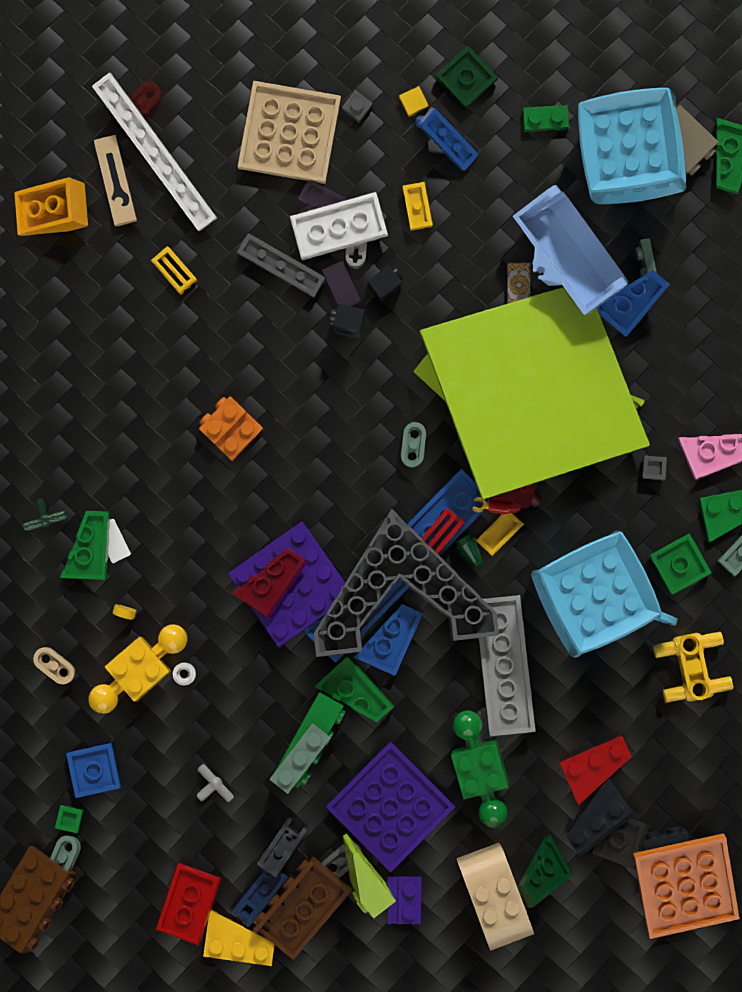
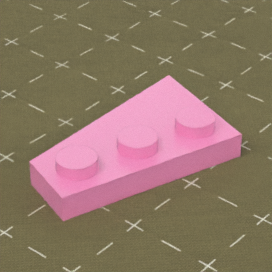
M742 434L712 437L699 436L694 438L679 437L677 439L695 480L742 462Z

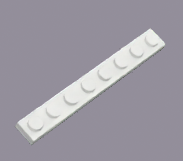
M109 72L92 86L197 230L201 231L216 220L217 217L113 75Z

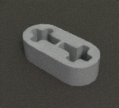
M367 242L346 248V263L348 266L356 269L364 265ZM354 249H358V256L362 257V259H358L357 263H353V259L349 258V256L354 255Z

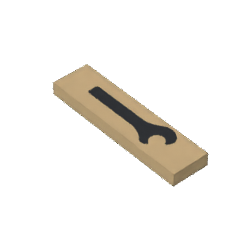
M116 135L96 139L94 144L114 225L116 227L136 222L135 210Z

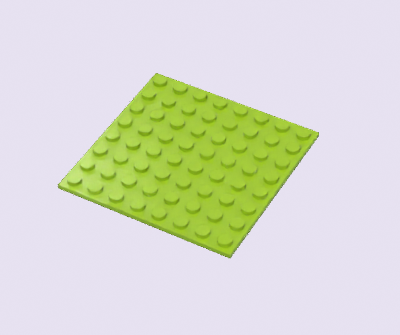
M564 287L420 330L482 500L650 446L597 308L587 316L584 315Z

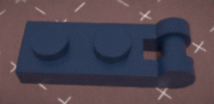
M280 871L277 877L273 879L262 872L230 914L235 918L238 916L244 921L243 924L249 927L288 876ZM246 904L253 909L250 914L243 909Z

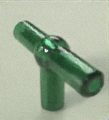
M38 499L35 503L40 518L24 523L23 528L27 532L40 527H48L52 523L67 519L68 515L65 510L48 515L44 499Z

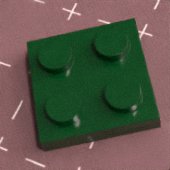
M469 46L463 49L435 76L465 109L498 80V76Z

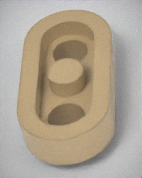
M43 647L35 652L33 658L35 666L56 683L68 684L74 679V666L56 651ZM46 654L50 656L48 663L43 662V656ZM63 668L68 671L66 677H62L60 674Z

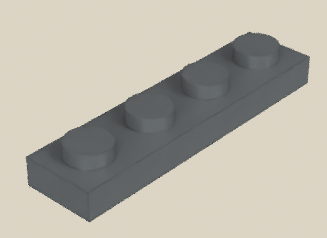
M249 233L237 251L238 255L315 298L325 281L324 276Z

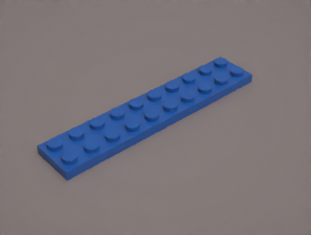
M461 469L407 524L422 538L447 508L462 519L464 524L438 553L439 556L482 513L472 510L473 507H482L481 502L474 501L475 498L481 497L476 483ZM449 515L442 520L425 540L427 545L451 518ZM455 520L431 547L433 550H436L458 524ZM399 579L396 581L360 627V636L409 588ZM322 619L304 631L313 641L314 632ZM344 654L328 656L336 663Z

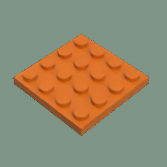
M724 833L633 853L647 932L650 939L739 919L727 840Z

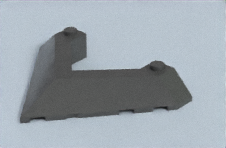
M391 509L314 632L316 657L361 652L360 627L398 579L448 618L451 641L499 635L496 611Z

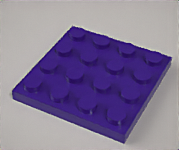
M303 522L228 573L236 586L240 588L248 582L250 577L256 576L266 568L270 561L287 548L308 561L270 618L251 606L279 648L322 619L345 584Z
M390 741L326 808L392 872L455 806Z

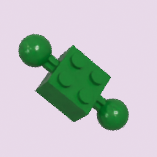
M462 711L453 721L455 734L465 740L466 747L454 749L451 754L464 799L481 795L482 804L478 810L479 819L485 826L496 828L506 821L508 815L505 804L501 800L496 799L494 791L506 789L509 786L497 738L479 742L478 735L482 730V721L479 715L473 711Z

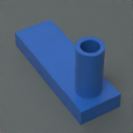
M431 108L425 116L421 115L416 118V126L422 129L460 170L465 171L479 155L436 108Z

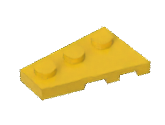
M211 910L203 957L272 966L275 944L265 936L255 933L253 930Z

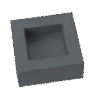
M355 90L342 106V110L360 123L373 106V103Z
M643 456L642 479L664 481L667 457Z

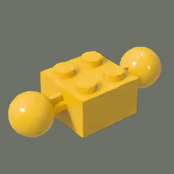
M178 625L164 627L159 633L158 643L153 648L143 637H138L105 666L115 680L110 685H98L91 690L89 694L90 707L100 714L109 713L116 707L118 695L124 690L134 702L143 697L172 672L161 658L167 653L175 654L185 648L187 644L185 630Z

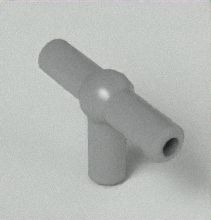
M205 764L198 768V771L209 782L197 794V798L200 801H204L215 790L227 802L234 798V795L222 784V780L216 777Z

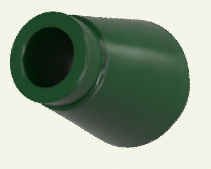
M470 533L454 541L455 549L471 568H475L483 563L475 537H472Z

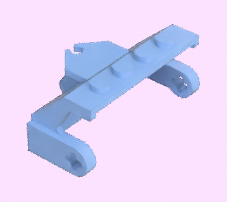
M557 185L546 190L513 215L516 222L535 246L532 262L533 271H538L540 274L543 272L544 275L538 276V278L548 286L563 285L584 315L590 314L628 285L629 281L566 194L564 192L561 193Z

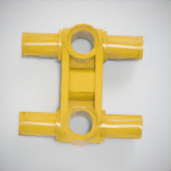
M721 632L705 635L693 633L675 637L670 642L653 645L656 658L676 654L681 670L683 684L679 687L663 690L665 703L684 699L688 702L711 698L714 693L733 689L730 676L710 680L703 654L705 648L724 644ZM687 638L693 641V649L691 651H686L683 647V642ZM697 683L703 687V692L699 696L693 693V686Z

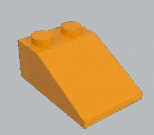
M68 177L14 192L17 232L19 236L72 231L88 226L85 183Z

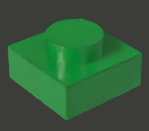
M60 805L55 828L78 833L84 810Z

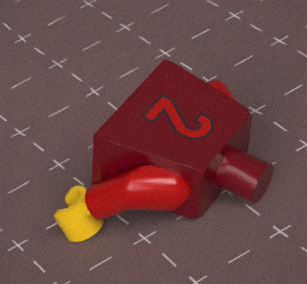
M538 482L487 498L490 500L489 503L485 499L482 500L481 497H477L474 501L481 502L482 507H473L472 510L480 513L484 509H488V512L511 514L519 512L520 509H526L530 505L536 507L542 499L541 495L535 492Z

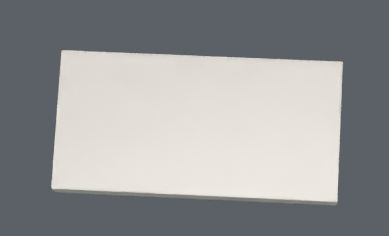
M376 192L290 216L302 260L388 236Z

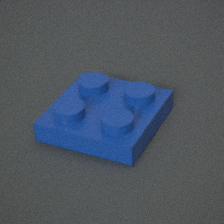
M112 743L66 753L75 798L121 788Z

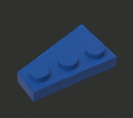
M652 270L597 308L598 313L627 337L670 284Z
M402 604L354 658L395 676L423 613Z

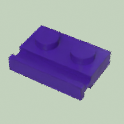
M388 876V888L396 902L388 907V924H421V876Z

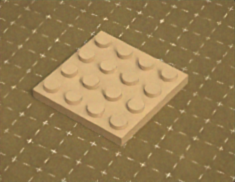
M253 81L238 169L326 184L341 96Z

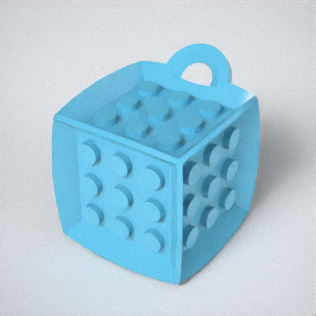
M669 88L632 90L605 95L579 103L578 122L581 154L589 195L593 202L596 204L637 202L685 191L687 185L684 148L675 106L676 98L672 90Z
M616 530L611 535L580 547L539 570H533L531 573L547 616L572 657H579L583 653L616 641L653 620L676 626L678 619L661 611L646 572L621 531Z

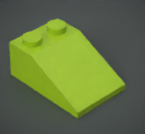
M346 833L343 835L350 883L354 889L352 895L357 900L360 909L364 913L369 912L375 918L396 902L385 881Z

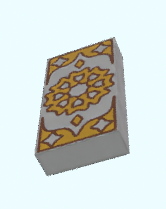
M530 263L507 264V304L530 297Z

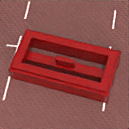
M449 508L441 514L422 537V540L425 542L442 520L449 515L451 518L428 544V546L432 547L454 520L458 523L434 550L437 554L464 524V521Z

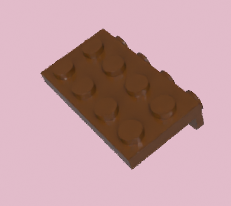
M29 846L0 895V939L19 953H29L35 950L40 942L41 934L50 926L51 917L54 912L58 911L62 906V899L66 892L70 891L74 886V879L77 874L66 870L36 847Z
M314 856L309 862L305 859L297 868L299 874L294 879L290 877L282 886L284 892L280 896L276 894L268 903V906H270L269 910L266 913L261 911L253 921L256 924L253 931L255 933L259 931L292 960L295 959L352 890L351 887Z

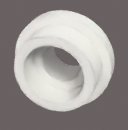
M180 663L173 670V678L179 685H189L195 679V669L189 663ZM184 669L189 673L187 678H182L180 675Z

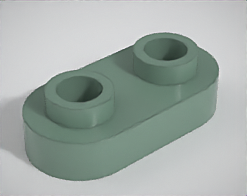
M417 422L408 424L403 433L401 460L409 468L419 466L424 457L426 430L422 424ZM417 431L419 436L418 438H412L410 433ZM415 453L416 459L413 461L409 460L408 454Z
M74 836L61 837L57 841L50 858L59 865H62L66 870L72 871L81 849L79 840ZM69 844L72 845V850H71V851L68 850V845H69Z

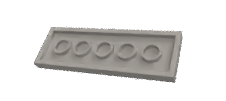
M520 595L483 599L496 611L499 635L479 638L489 737L536 732Z

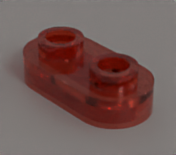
M144 82L130 97V100L140 110L139 112L144 118L159 102L161 98L160 88L154 82ZM148 92L154 93L153 97H146Z

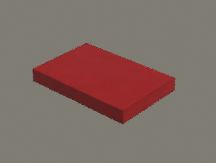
M178 863L156 930L195 945H200L222 878Z

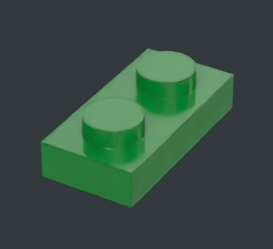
M568 105L523 108L524 132L568 129Z

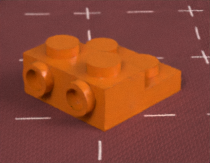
M230 396L228 399L225 397L220 399L215 405L217 410L212 415L206 414L199 423L202 426L199 429L233 461L263 430V427Z

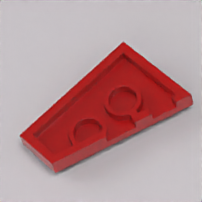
M621 735L559 762L577 805L584 801L632 756Z

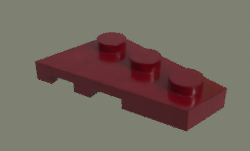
M287 548L270 561L266 568L256 576L250 577L246 584L236 588L231 593L270 618L308 561Z

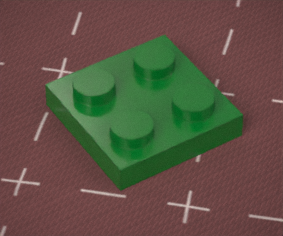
M690 533L649 555L671 595L712 573Z

